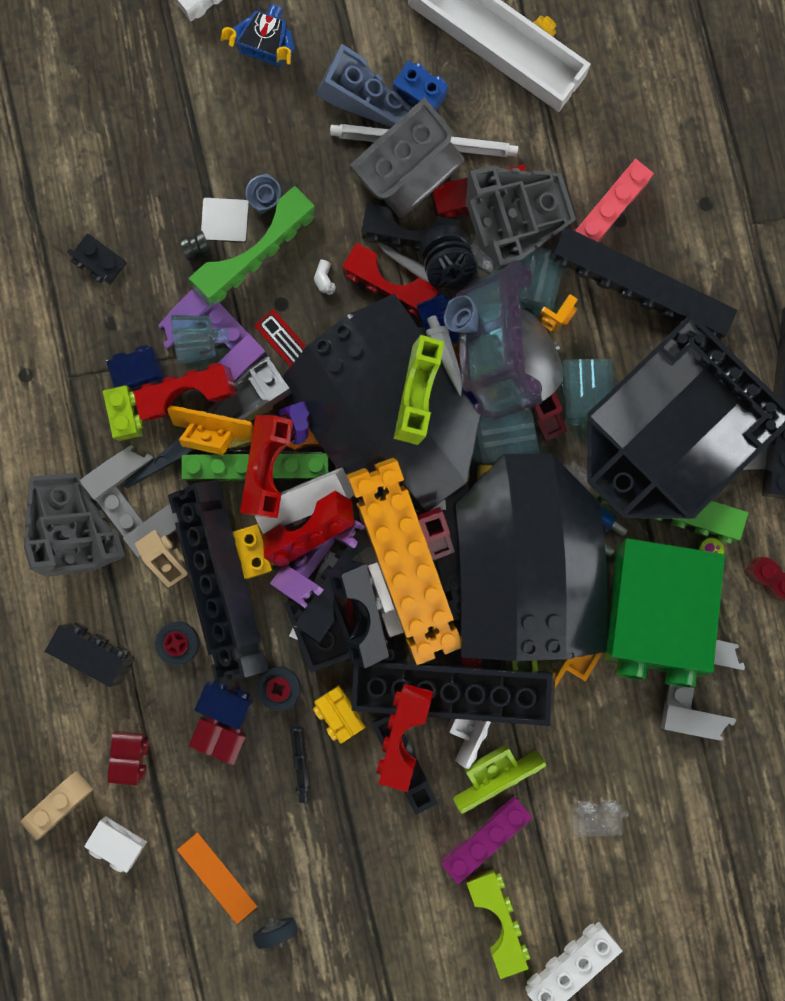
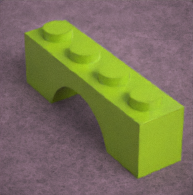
M420 335L413 344L394 439L419 445L426 437L431 414L429 412L430 392L441 363L444 341Z
M492 867L467 876L465 879L474 906L491 910L501 920L500 936L496 943L490 947L500 979L528 970L526 961L530 959L526 945L520 946L518 936L522 934L517 920L512 922L509 913L513 912L509 897L503 898L501 889L505 888L501 874H495Z

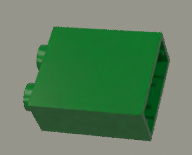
M627 538L616 548L607 622V650L603 655V662L617 664L616 676L645 680L647 669L666 672L665 684L695 688L697 677L700 678L713 673L725 554Z

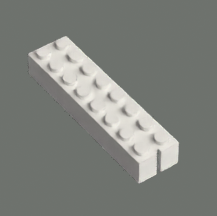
M408 0V6L558 112H560L588 73L591 65L588 61L501 0Z

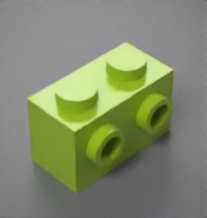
M127 385L104 390L103 395L112 437L118 441L142 436L141 428H143V421L140 420L137 413L133 390Z

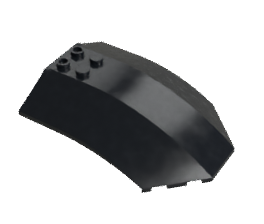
M392 294L348 314L308 344L282 378L292 392L289 397L293 404L302 401L306 402L310 412L308 427L337 469L343 468L346 475L364 468L371 473L376 471L374 464L394 458L398 461L404 478L403 481L398 482L399 486H404L408 490L415 510L428 512L468 484L471 458L473 459L475 438L481 414L463 390L460 397L441 362L430 392L429 412L431 414L426 437L419 445L394 439L412 346L418 337L423 334L398 297ZM380 486L377 488L378 492L376 493L379 497H381L383 495V491H385Z
M691 313L588 412L587 483L622 518L695 519L785 429V403Z
M552 453L502 454L497 462L455 503L460 560L461 657L532 661L572 659L606 652L607 564L599 501Z

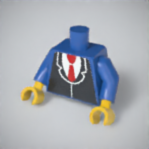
M270 4L267 14L254 11L251 17H247L235 27H225L222 29L220 41L229 40V46L233 47L237 40L236 44L239 53L281 67L283 60H287V64L290 65L291 56L295 50L292 33L287 29L286 21L280 19L283 9L275 4Z

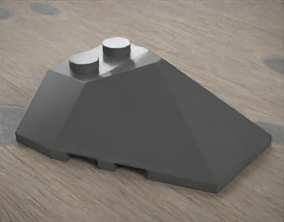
M488 166L468 172L467 208L481 250L498 267L522 260L576 220L561 173L536 170L532 172L520 171L518 168L502 169L499 166Z
M77 473L30 476L24 549L30 570L45 577L94 571L125 557L118 533L108 525L104 519L105 514L102 510H98L92 501V497L79 481L81 479Z

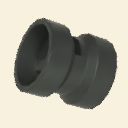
M203 231L195 233L193 237L185 236L180 238L188 261L195 259L200 254L203 256L211 254Z

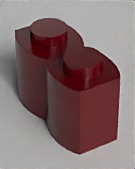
M755 557L744 570L747 577L755 584L763 586L772 598L785 601V573L782 572L780 566L772 559Z
M207 715L206 718L201 717L189 747L234 765L247 736L242 733L243 729L233 724H230L229 727L220 724V719L211 715Z
M123 731L113 733L108 783L137 786L141 783V779H145L147 765H143V757L148 754L149 740H146V734Z

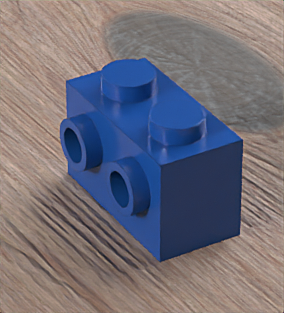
M408 60L393 82V91H396L403 100L412 106L417 105L425 97L437 111L447 96L448 85H446V82L441 77L429 74L421 64H414Z

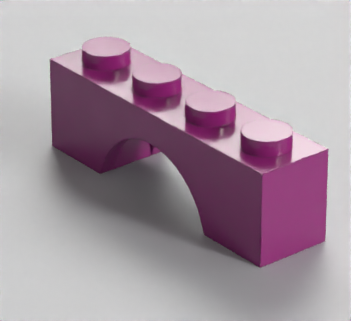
M513 794L495 810L491 818L476 833L465 841L458 843L441 858V866L457 884L461 883L533 817Z

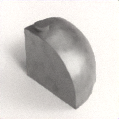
M519 308L498 309L481 316L499 375L522 407L526 410L551 396L560 386L564 370L558 355L560 347L556 339H551L539 319L530 312Z

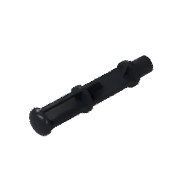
M293 726L289 732L291 733L292 759L297 774L298 786L295 788V791L298 793L299 803L309 802L308 791L310 786L307 773L304 728L302 726Z

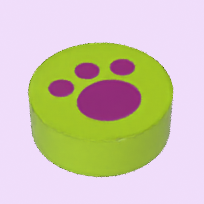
M716 538L704 539L698 546V550L724 554V546Z

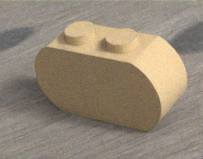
M76 771L30 811L20 823L37 841L94 789Z

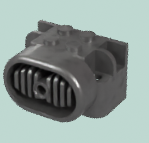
M424 97L351 163L349 169L356 174L373 196L381 200L384 199L396 215L402 218L462 166L464 158L450 142L452 137L451 129Z

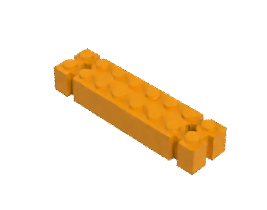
M390 458L374 464L376 471L369 473L364 468L347 474L346 477L353 495L356 498L361 497L362 501L356 503L401 628L405 636L409 638L406 641L416 665L435 659L434 652L441 649L444 654L460 649L461 639L457 628L450 622L454 619L409 492L404 486H399L398 482L403 481L404 478L398 461ZM380 486L385 490L381 497L376 494L378 492L377 488ZM432 626V632L427 633L428 628Z

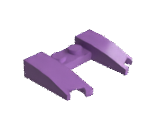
M193 289L159 324L160 329L165 328L168 339L164 342V346L170 349L202 319L231 350L218 363L231 369L234 383L247 368L267 355L265 350L220 303L215 302L209 306Z
M354 519L352 527L298 557L294 562L293 568L287 565L283 566L270 584L305 608L307 603H305L304 599L309 598L312 590L318 596L324 590L308 579L336 540L355 548L358 541L352 538L356 534L355 528L362 530L365 526Z

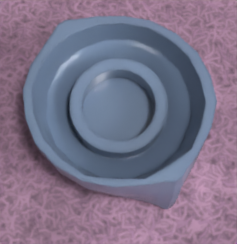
M263 174L251 179L246 187L245 194L250 205L259 215H262L277 205V201L281 197V188L273 177L269 174Z
M459 296L449 301L444 314L446 327L450 331L457 333L478 331V310L475 303L469 297Z

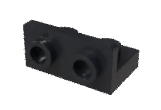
M88 233L74 251L72 249L67 251L72 257L71 262L81 270L84 267L90 270L91 273L89 275L100 284L105 281L111 285L127 264L123 258Z

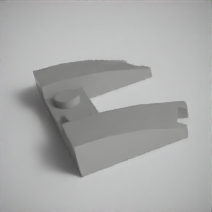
M130 445L79 481L111 519L134 554L141 558L135 543L153 530H156L161 536L166 535L169 537L177 531L175 523L178 522L176 513L172 514L169 504L144 522L117 487L154 459L150 454L142 457L132 452L134 447Z
M717 640L714 665L745 670L744 663H739L735 649L739 648L738 644ZM668 685L660 728L722 741L721 733L728 724L733 726L736 719L691 710L694 688Z

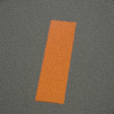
M198 832L177 849L236 924L258 907Z

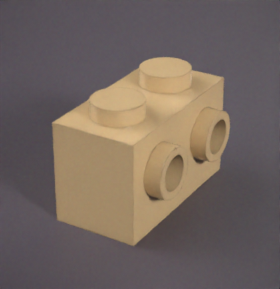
M153 530L135 543L143 562L168 588L188 575L183 564V554L178 548L172 549L173 544L166 535L161 536L156 530Z

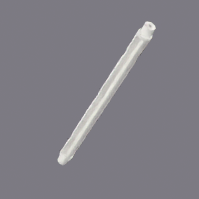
M340 124V126L331 125L330 135L339 136L341 139L376 142L389 129ZM451 137L450 141L458 152L498 157H517L518 146L509 145V143Z

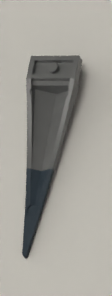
M267 355L247 368L235 381L234 385L237 396L215 402L206 413L252 421L256 415H263L272 410L273 405L292 394V392ZM179 437L161 454L125 482L124 487H132L181 460L182 455H190L197 450L181 446Z

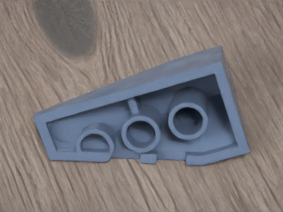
M341 44L315 95L335 107L392 127L412 108L396 91H391L382 82L383 78L379 73L376 75L367 66L368 62L361 55Z

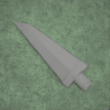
M378 243L385 254L417 277L430 283L424 265L385 244Z
M431 316L427 319L431 329L426 330V334L430 338L445 342L441 362L461 397L463 379L448 328L440 326L437 316Z

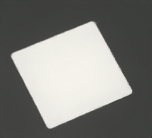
M204 198L201 231H203L207 240L246 241L248 200Z

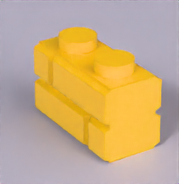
M340 685L314 701L316 706L313 710L320 720L325 719L329 725L326 730L333 741L338 739L341 744L366 727L357 711H351L352 703Z

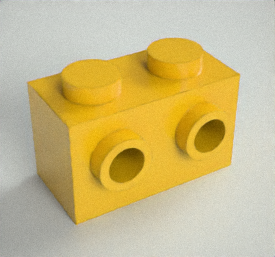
M258 524L232 532L241 561L244 579L247 580L274 571L273 566L275 564L264 559L263 533Z

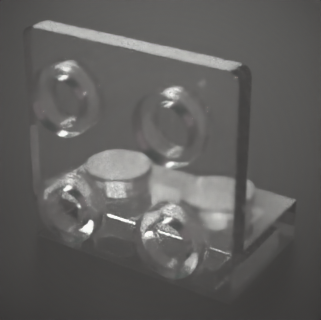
M603 800L602 804L592 805L591 801H578L577 805H571L573 837L623 835L622 818L628 817V811L620 804H617L616 800Z

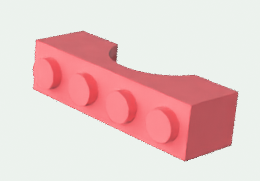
M635 158L575 231L600 242L621 213L648 184L654 173Z

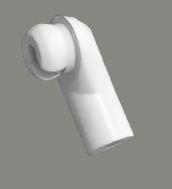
M320 260L314 276V282L321 293L332 295L335 292L336 286L334 283H331L327 276L331 263L326 260Z

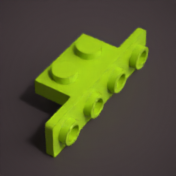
M505 744L473 762L469 769L464 768L473 786L454 796V802L459 812L463 814L474 809L482 802L495 797L505 789L516 785L526 777L537 773L540 769L546 767V763L538 750L516 761L509 747Z

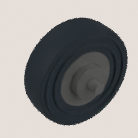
M293 917L276 921L270 918L267 925L253 934V939L258 949L276 945L278 948H282L283 942L297 934L298 926Z

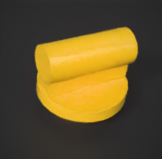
M539 16L533 22L552 37L556 34V24L549 16Z

